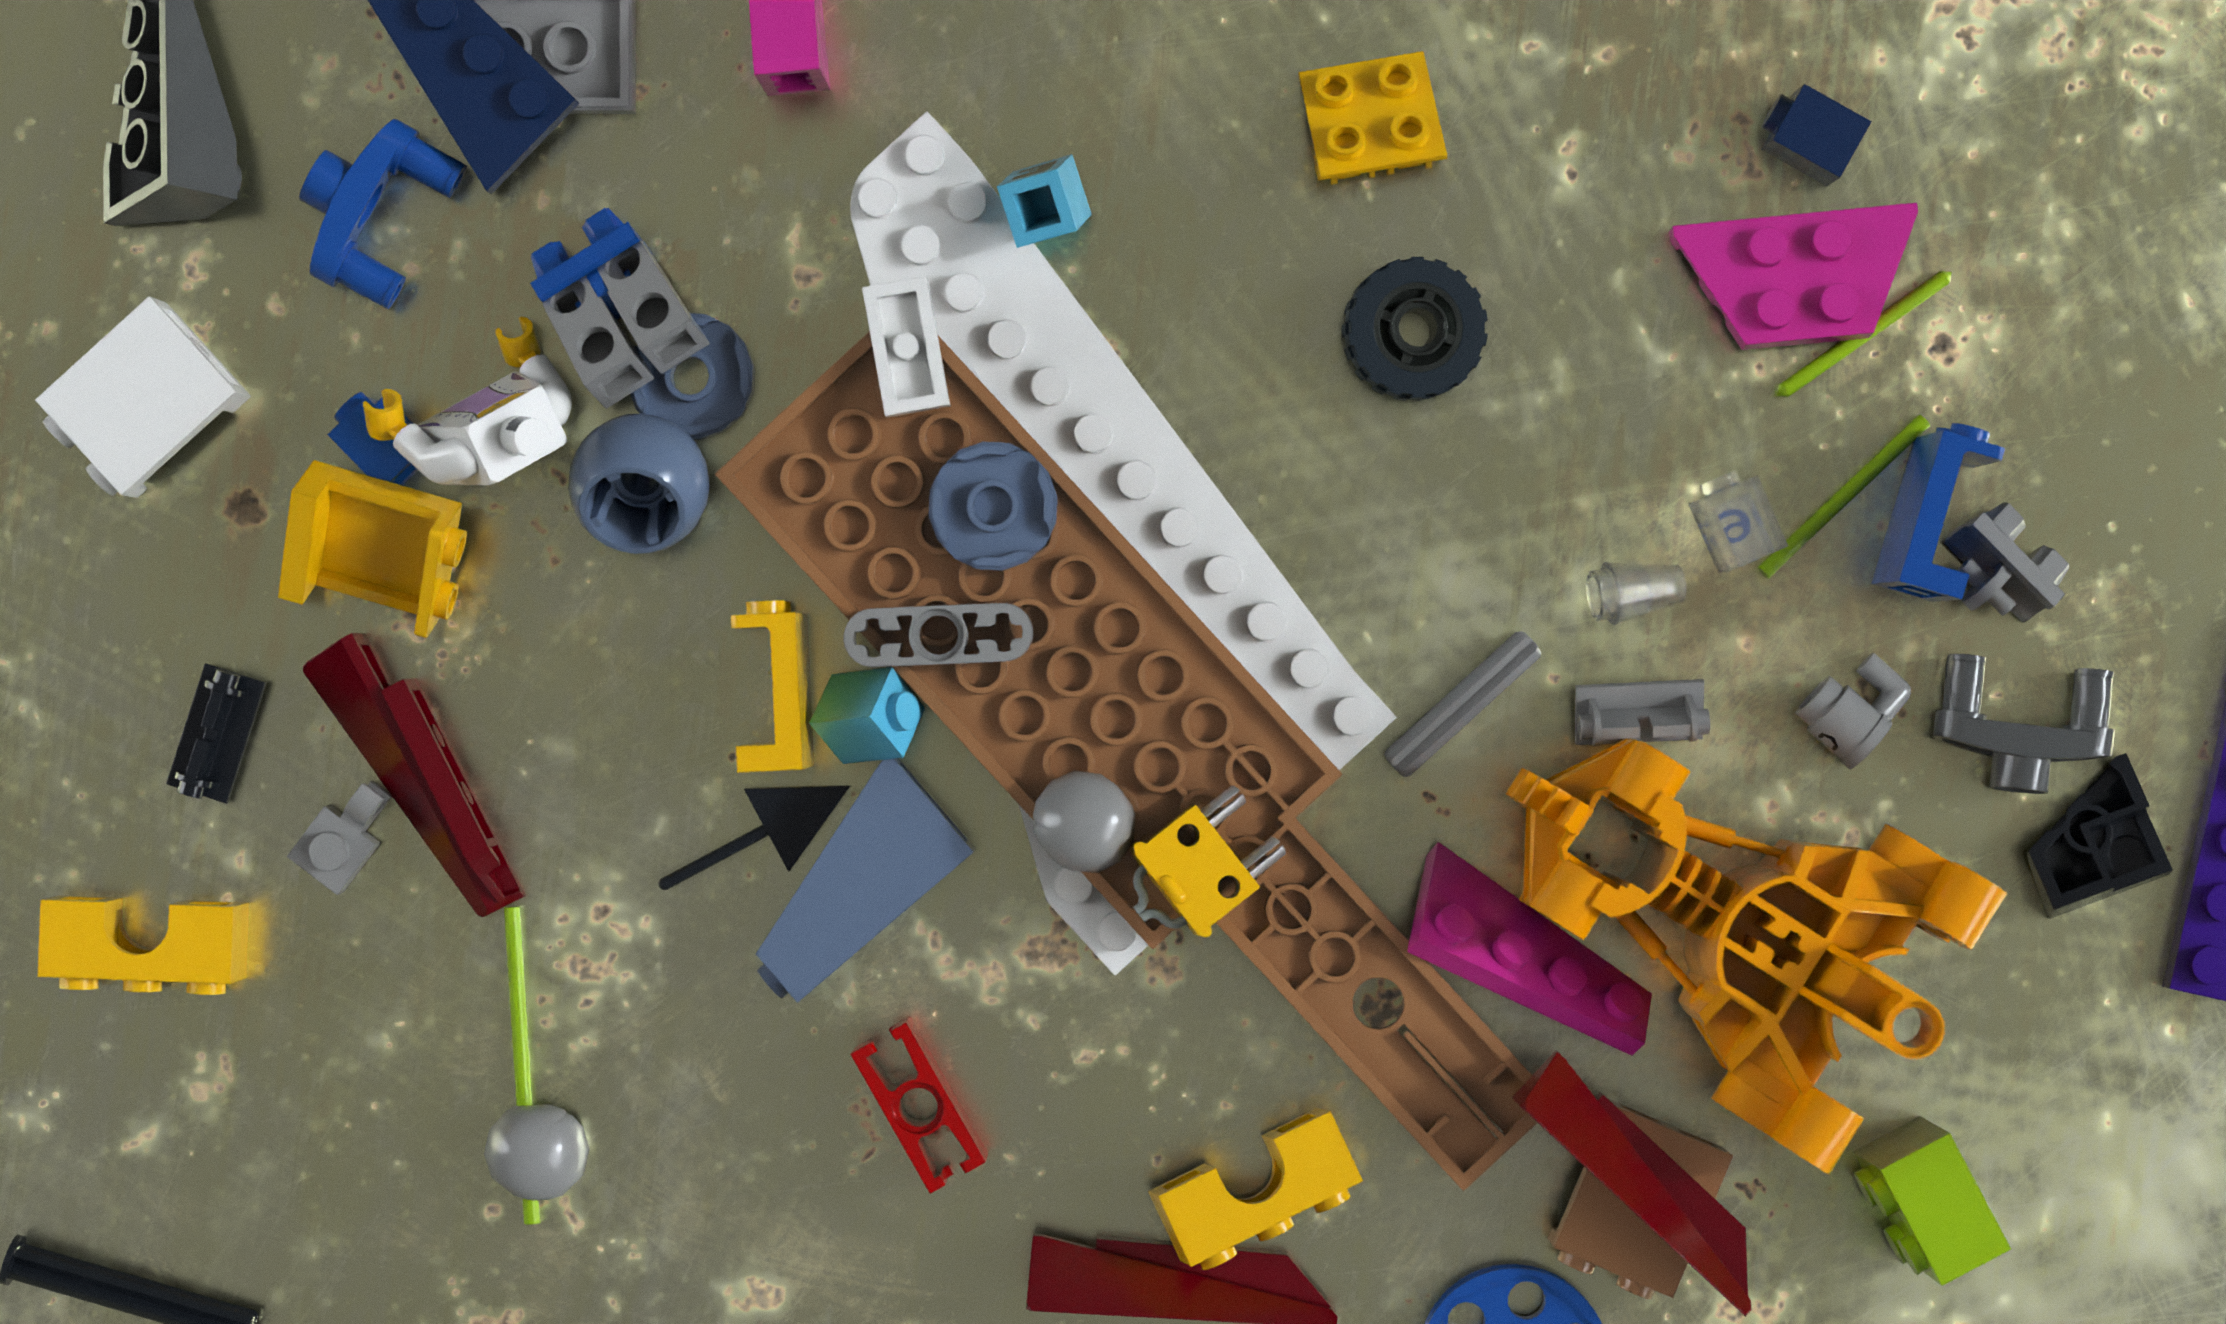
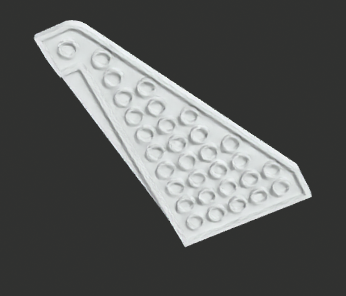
M926 111L862 170L853 187L850 202L851 219L870 286L927 276L938 336L1340 770L1397 717L1352 669L1036 245L1033 243L1019 248L1016 247L1001 198L971 158ZM1019 805L1046 901L1116 976L1148 944L1082 872L1066 869L1049 857L1037 840L1033 830L1034 820Z

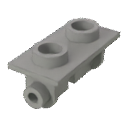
M1703 679L1576 685L1575 745L1600 746L1601 744H1615L1620 739L1625 738L1643 742L1678 740L1693 742L1703 739V735L1710 733V715L1708 709H1704Z

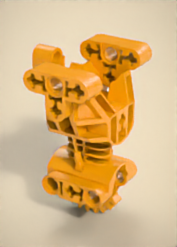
M1627 738L1620 739L1618 743L1546 780L1529 770L1521 768L1505 793L1526 809L1523 893L1519 900L1582 940L1586 938L1601 913L1616 918L1652 960L1658 958L1683 986L1678 1002L1686 1014L1691 1016L1719 1065L1728 1070L1711 1099L1829 1175L1864 1120L1857 1113L1814 1087L1830 1059L1832 1058L1838 1062L1842 1057L1834 1038L1833 1015L1882 1047L1908 1059H1922L1931 1055L1941 1045L1945 1035V1022L1940 1011L1931 1002L1868 962L1884 956L1906 955L1910 949L1903 947L1915 926L1939 940L1948 943L1951 940L1962 948L1972 950L2007 893L1978 873L1959 863L1946 860L1915 839L1887 824L1883 826L1869 850H1863L1857 847L1808 843L1788 839H1780L1774 846L1737 836L1734 829L1685 815L1683 805L1674 800L1691 772L1677 761L1643 741ZM1600 799L1628 816L1629 820L1633 822L1631 829L1648 839L1638 864L1624 880L1605 871L1602 873L1598 872L1567 851L1575 837H1578ZM1689 836L1729 849L1732 845H1736L1766 855L1758 864H1747L1722 874L1721 871L1702 862V859L1685 851L1686 837ZM1648 904L1675 923L1686 928L1684 952L1686 963L1690 970L1688 976L1665 952L1667 946L1635 910ZM1907 1008H1915L1921 1018L1919 1032L1909 1041L1898 1042L1893 1033L1894 1020L1901 1011Z

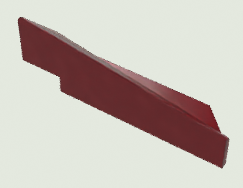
M350 633L308 660L303 665V673L479 917H485L525 897L526 895L417 678L402 679L391 685L366 633Z
M1555 1051L1513 1095L1512 1099L1746 1317L1752 1310L1751 1300L1748 1297L1746 1227L1606 1096L1599 1092L1594 1097L1567 1060L1558 1051Z
M1033 1234L1026 1310L1254 1324H1337L1338 1320L1335 1308L1315 1288L1287 1251L1234 1246L1237 1251L1236 1256L1216 1267L1202 1270L1199 1263L1190 1267L1180 1261L1171 1241L1097 1235L1095 1248L1043 1234Z

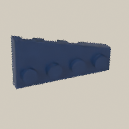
M368 0L489 194H492L579 104L559 82L474 0Z

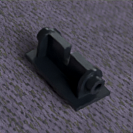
M204 664L166 782L167 785L178 788V793L189 797L202 799L204 796L228 804L266 682L214 665Z

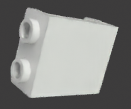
M148 296L38 396L35 401L48 414L42 421L47 430L65 447L71 449L76 445L90 460L91 463L85 469L100 488L111 496L119 492L123 496L138 498L147 490L143 483L222 411L234 413L251 395L166 302Z

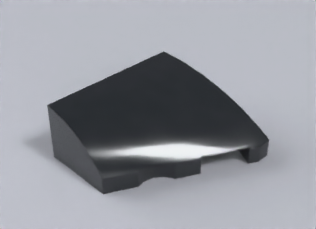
M2126 753L2115 757L2109 763L2108 768L2083 795L2081 794L2071 804L2061 819L2049 831H2046L2027 853L2031 872L2049 919L2168 876L2173 870L2147 813L2150 805Z

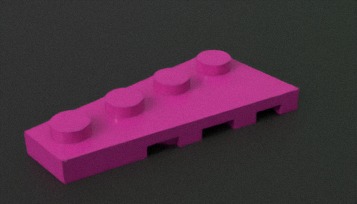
M1440 842L1435 844L1426 855L1407 952L1633 1056L1646 1041L1652 993L1530 906L1520 901L1516 896Z

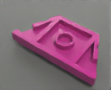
M1917 203L1676 225L1670 229L1669 237L1675 250L1680 249L1699 277L1698 285L1710 303L1717 306L1724 315L1725 325L1741 350L1869 338L1875 331L1917 217L1918 205Z

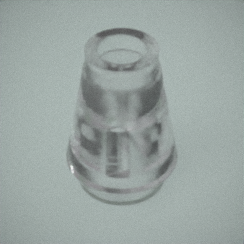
M1604 562L1601 569L1589 571L1587 575V600L1591 614L1596 621L1608 620L1612 625H1617L1671 606L1674 603L1684 602L1686 598L1685 576L1679 565Z

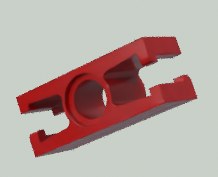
M909 1016L891 1026L888 1030L896 1041L902 1038L917 1072L907 1075L899 1083L891 1082L873 1055L878 1050L871 1038L856 1046L850 1055L929 1194L945 1186L948 1177L954 1175V1172L949 1164L939 1169L937 1168L925 1143L924 1136L934 1133L942 1125L948 1126L967 1153L965 1160L959 1163L965 1174L984 1164L987 1160L988 1152L912 1018ZM922 1088L931 1092L938 1105L936 1114L925 1120H917L910 1117L904 1110L902 1103L903 1095L907 1091Z

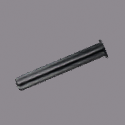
M17 1234L9 1245L0 1271V1284L8 1286L15 1280L163 1324L258 1323V1313L255 1310L26 1244V1237Z

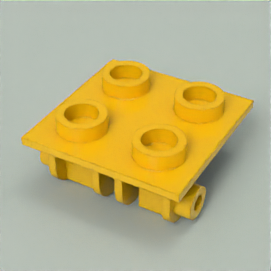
M1424 51L1298 72L1315 152L1313 160L1317 181L1329 179L1330 184L1334 185L1338 184L1339 179L1361 176V173H1367L1368 179L1375 178V171L1384 169L1387 175H1394V168L1396 167L1404 169L1423 165L1425 169L1432 168V161L1447 159V151Z

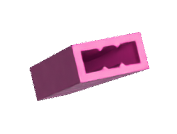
M749 0L754 75L767 96L831 90L822 0Z

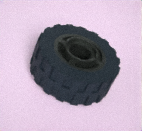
M1411 257L1405 260L1398 259L1374 271L1354 290L1355 293L1351 300L1348 301L1344 311L1346 317L1345 323L1342 325V337H1345L1347 347L1344 351L1347 360H1351L1357 369L1354 372L1361 380L1365 379L1373 386L1371 389L1381 395L1385 393L1394 396L1393 399L1402 401L1430 399L1448 392L1450 389L1461 384L1468 378L1467 375L1470 371L1477 367L1482 358L1479 356L1482 347L1486 346L1488 333H1485V322L1488 321L1486 309H1482L1479 301L1481 295L1477 288L1470 286L1465 280L1467 276L1459 269L1454 271L1447 267L1446 262L1438 259L1434 261L1424 260V257ZM1405 313H1417L1427 321L1429 325V338L1423 346H1412L1402 338L1399 331V323Z

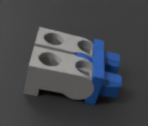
M603 208L587 218L582 226L591 243L587 248L571 257L561 241L549 242L531 254L537 279L530 284L538 298L542 301L544 309L582 383L607 409L655 379L644 359L635 349L619 319H623L642 353L661 374L703 349L710 342L688 312L646 243L629 222L623 224L609 208Z

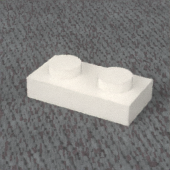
M927 276L862 287L885 417L949 407V394Z

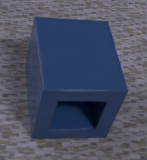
M1803 84L1790 98L1780 94L1774 102L1761 128L1770 132L1761 150L1818 182L1829 186L1842 176L1872 121Z

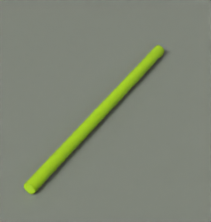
M520 906L504 907L516 1106L532 1105L521 918ZM522 1198L524 1224L540 1223L539 1200L532 1201Z

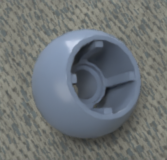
M625 414L608 420L587 435L581 442L570 464L568 492L571 505L581 525L592 537L604 545L622 552L644 554L668 549L680 542L697 526L708 503L710 488L707 462L697 443L684 429L659 416Z

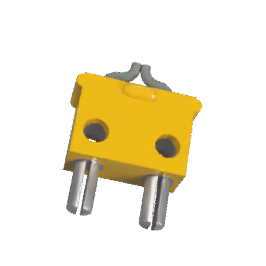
M1231 785L1201 810L1196 805H1191L1147 841L1132 843L1130 854L1140 865L1133 878L1134 888L1139 895L1138 903L1133 908L1144 922L1150 918H1155L1164 926L1172 929L1187 925L1194 935L1204 938L1209 937L1212 933L1211 926L1260 888L1254 879L1286 854L1284 846L1281 845L1251 870L1247 871L1248 867L1279 844L1280 841L1275 837H1270L1240 861L1214 829L1246 803L1243 794L1207 820L1206 817L1240 791L1237 787ZM1185 824L1191 826L1195 832V840L1189 846L1182 845L1177 837L1178 830ZM1146 874L1180 916L1179 918L1172 919L1163 911L1155 908L1145 910L1149 901L1148 892L1143 884V878ZM1225 876L1231 877L1235 883L1234 893L1227 898L1223 897L1218 891V883Z

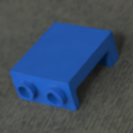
M1952 423L1950 429L1937 427L1936 432L1917 437L1912 443L1871 584L1931 602L1962 600L1969 574L1933 564L1932 560L1960 466L1974 468L2002 461L2005 448L1988 443L1989 432L1965 424Z

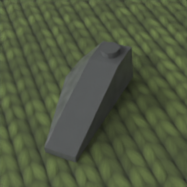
M128 0L122 43L125 48L132 50V54L122 84H115L112 105L124 108L118 144L106 142L103 161L104 224L121 226L206 219L237 200L242 173L240 166L237 164L236 136L194 1Z

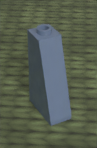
M899 758L886 759L880 762L756 952V955L764 963L757 969L758 973L780 998L785 997L789 993L798 1003L976 850L974 845Z

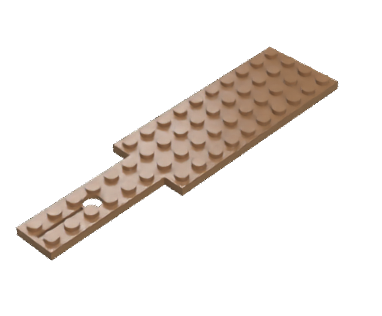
M869 331L720 468L715 475L848 620L856 613L870 608L988 603L1013 604L1021 608L1029 616L1033 625V640L1026 653L1015 660L1007 662L892 667L1032 819L1035 802L1050 781L1074 770L1102 774L1124 792L1135 812L1134 842L1147 841L1191 805H1196L1201 810L1231 785L1237 787L1240 791L1206 817L1207 820L1243 794L1246 803L1214 829L1240 861L1270 837H1275L1280 841L1279 844L1248 867L1247 871L1251 870L1281 845L1284 846L1286 854L1254 879L1260 888L1218 920L1216 924L1463 1191L1466 1190L1537 1124L1512 1099L1513 1095L1528 1081L1532 1074L1427 961L1407 952L1409 941L1296 819L1299 814L1343 774L939 336L950 406L886 418ZM980 442L1010 443L1031 453L1049 472L1058 497L1057 522L1046 546L1027 563L1005 571L978 570L956 560L937 540L929 518L930 489L941 467L959 450ZM977 613L963 615L969 631L968 644L965 650L967 655L979 653L976 640H995L998 643L999 651L1005 652L1010 651V644L1013 639L1022 638V626L1011 624L1009 614H998L996 625L991 627H975L978 617ZM912 616L899 617L902 630H882L879 626V619L868 620L867 630L860 632L879 653L881 645L903 643L900 656H914L909 642V628L913 619ZM944 616L929 618L923 624L920 631V640L924 648L937 655L945 654L953 649L958 639V631L955 624ZM1185 824L1180 827L1177 833L1179 842L1184 846H1189L1194 842L1195 832L1191 826ZM1130 848L1119 863L1098 873L1082 872L1152 950L1176 929L1164 926L1155 918H1150L1144 922L1133 907L1138 903L1139 895L1134 888L1133 878L1140 865L1130 854ZM1146 874L1143 878V884L1148 892L1149 901L1145 910L1155 908L1163 911L1172 919L1179 918L1180 916ZM1229 876L1221 878L1218 883L1219 893L1227 898L1235 890V883ZM1372 978H1384L1392 981L1399 987L1403 996V1008L1400 1016L1395 1022L1382 1028L1369 1027L1358 1020L1353 1010V997L1356 990L1362 983ZM1403 1024L1414 1034V1036L1426 1047V1049L1438 1060V1062L1450 1073V1075L1461 1085V1087L1473 1098V1100L1485 1111V1113L1497 1124V1126L1503 1132H1501L1492 1123V1121L1480 1110V1108L1469 1098V1096L1457 1085V1083L1445 1072V1070L1433 1059V1057L1422 1047V1045L1410 1034L1408 1030H1406L1403 1033V1036L1412 1044V1046L1403 1038V1036L1397 1031ZM1414 1048L1424 1057V1059L1414 1050ZM1426 1061L1436 1070V1072L1426 1063ZM1438 1074L1448 1083V1085L1438 1076ZM1450 1087L1459 1095V1097L1450 1089ZM1461 1099L1471 1108V1110L1461 1101ZM1473 1112L1483 1121V1123L1473 1114ZM1485 1125L1495 1134V1136L1485 1127Z

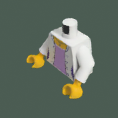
M521 316L519 317V322L524 333L521 336L507 338L499 327L495 332L505 362L510 366L520 367L519 372L514 371L417 425L415 423L409 425L405 423L401 395L392 389L381 391L384 409H376L366 401L363 402L368 434L376 440L386 441L394 439L393 447L431 482L440 485H491L555 451L567 442L562 425L566 423L569 417L572 397L566 384L547 356L540 355L541 348L531 320Z

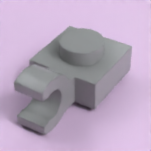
M372 780L368 785L363 783L347 803L343 813L331 804L324 806L287 857L336 895L344 893L381 843L366 830L388 804L392 795Z

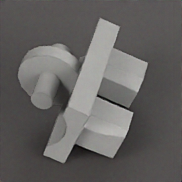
M2003 502L1987 513L1983 512L1957 527L1943 543L1963 562L1957 571L1969 574L1968 582L1972 587L1963 596L1961 601L1971 611L1988 601L2002 616L2011 610L2024 623L2043 609L2047 608L2049 610L2055 607L2064 597L2065 593L2058 586L2069 569V563L2054 548H2049L2045 545L2027 556L2013 542L2026 527L2024 518L2009 503Z

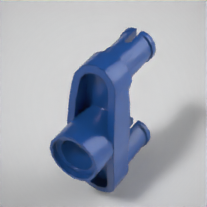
M393 119L387 123L365 147L353 164L328 150H324L309 171L299 195L300 201L326 214L313 249L310 275L331 287H335L339 283L386 309H390L401 292L406 277L357 250V238L392 175L395 176L402 172L451 198L464 177L467 165L419 139L418 130L398 119Z

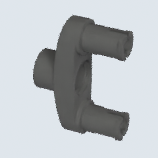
M1956 653L1947 655L1942 710H1936L1933 737L1957 748L1991 756L1992 766L1989 788L2017 793L2047 794L2051 762L2081 761L2113 756L2115 730L2109 728L2114 679L2113 671L2092 668L2075 669L2070 725H2063V728L1987 720V715L1981 714L1986 657Z

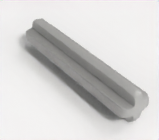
M1522 631L1515 632L1385 751V758L1400 775L1404 777L1411 776L1540 658L1541 651L1536 643Z

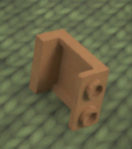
M1609 1099L1713 1198H1716L1733 1158L1731 1153L1722 1146ZM1585 1167L1582 1169L1558 1228L1552 1226L1547 1237L1552 1246L1560 1250L1557 1257L1558 1261L1589 1275H1593L1596 1266L1619 1275L1616 1282L1617 1286L1648 1300L1652 1299L1655 1291L1673 1298L1688 1264Z

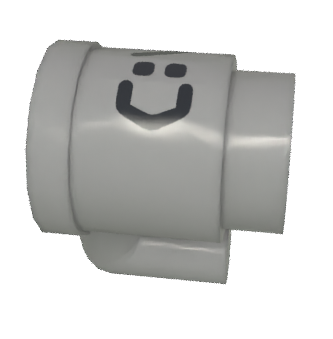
M1874 652L1856 670L1857 673L1880 692L1871 705L1849 685L1842 687L1835 679L1828 676L1805 698L1795 713L1808 724L1807 731L1836 755L1839 761L1848 769L1857 766L1881 742L1892 726L1891 720L1911 695V687L1907 681Z

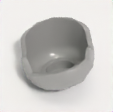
M1074 770L1050 781L1035 802L1033 830L1037 840L1049 857L1066 869L1090 873L1101 872L1119 863L1134 842V808L1124 792L1102 774Z
M538 1104L514 1106L508 1109L489 1129L484 1156L491 1178L516 1197L538 1201L564 1195L584 1175L590 1149L584 1128L573 1115L568 1114L565 1109L554 1105Z

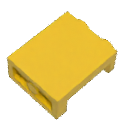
M313 460L291 490L278 598L303 605L314 587L320 586L416 614L414 635L428 638L439 618L444 620L450 618L457 600L459 585L458 583L451 582L450 578L452 567L456 568L462 558L467 539V531L458 528L462 503Z
M791 601L746 602V615H730L731 628L743 630L769 629L775 742L749 743L736 746L737 773L803 770L814 766L813 729L809 724L812 718L807 614L791 612Z

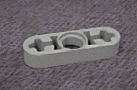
M1009 603L870 608L856 613L848 621L843 639L849 656L857 663L867 667L1007 662L1021 657L1029 649L1033 640V625L1029 616L1021 608ZM977 613L978 617L975 627H991L996 625L998 614H1009L1011 624L1022 626V638L1013 639L1010 644V651L1005 652L999 651L998 643L995 640H976L979 653L967 655L965 650L968 644L969 631L963 615ZM899 617H913L909 628V642L914 652L913 657L900 656L903 643L881 645L880 656L877 657L869 656L867 646L857 645L856 634L857 632L867 630L868 620L879 619L880 629L898 631L902 630ZM931 617H947L957 628V642L953 649L945 654H933L927 651L921 643V628Z

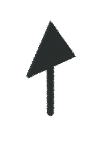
M850 785L744 788L763 825L661 878L658 882L659 888L668 890L767 836L772 840L789 872Z

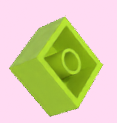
M1919 1116L1853 1151L1862 1168L1854 1173L1860 1190L1872 1207L1878 1205L1884 1216L1890 1220L1892 1225L1883 1230L1899 1261L1902 1264L1908 1262L1916 1275L1924 1272L1943 1286L2011 1250L1954 1139L1946 1130Z

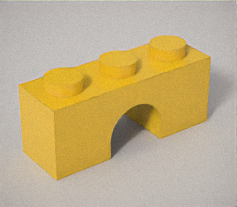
M59 895L40 900L37 977L59 978L60 989H98L99 979L123 980V991L159 992L162 991L163 982H187L186 993L217 995L226 993V984H232L247 977L249 902L185 900L169 904L168 929L163 941L155 949H146L135 944L125 932L122 921L123 898Z
M1317 1107L1261 1135L1272 1159V1173L1264 1189L1252 1197L1234 1198L1226 1190L1217 1169L1206 1163L1148 1191L1180 1261L1190 1267L1199 1263L1202 1270L1211 1269L1237 1255L1234 1245L1254 1235H1257L1259 1241L1272 1239L1294 1226L1291 1219L1292 1216L1312 1206L1316 1213H1321L1350 1199L1351 1195L1348 1188L1362 1182L1363 1179L1331 1111Z

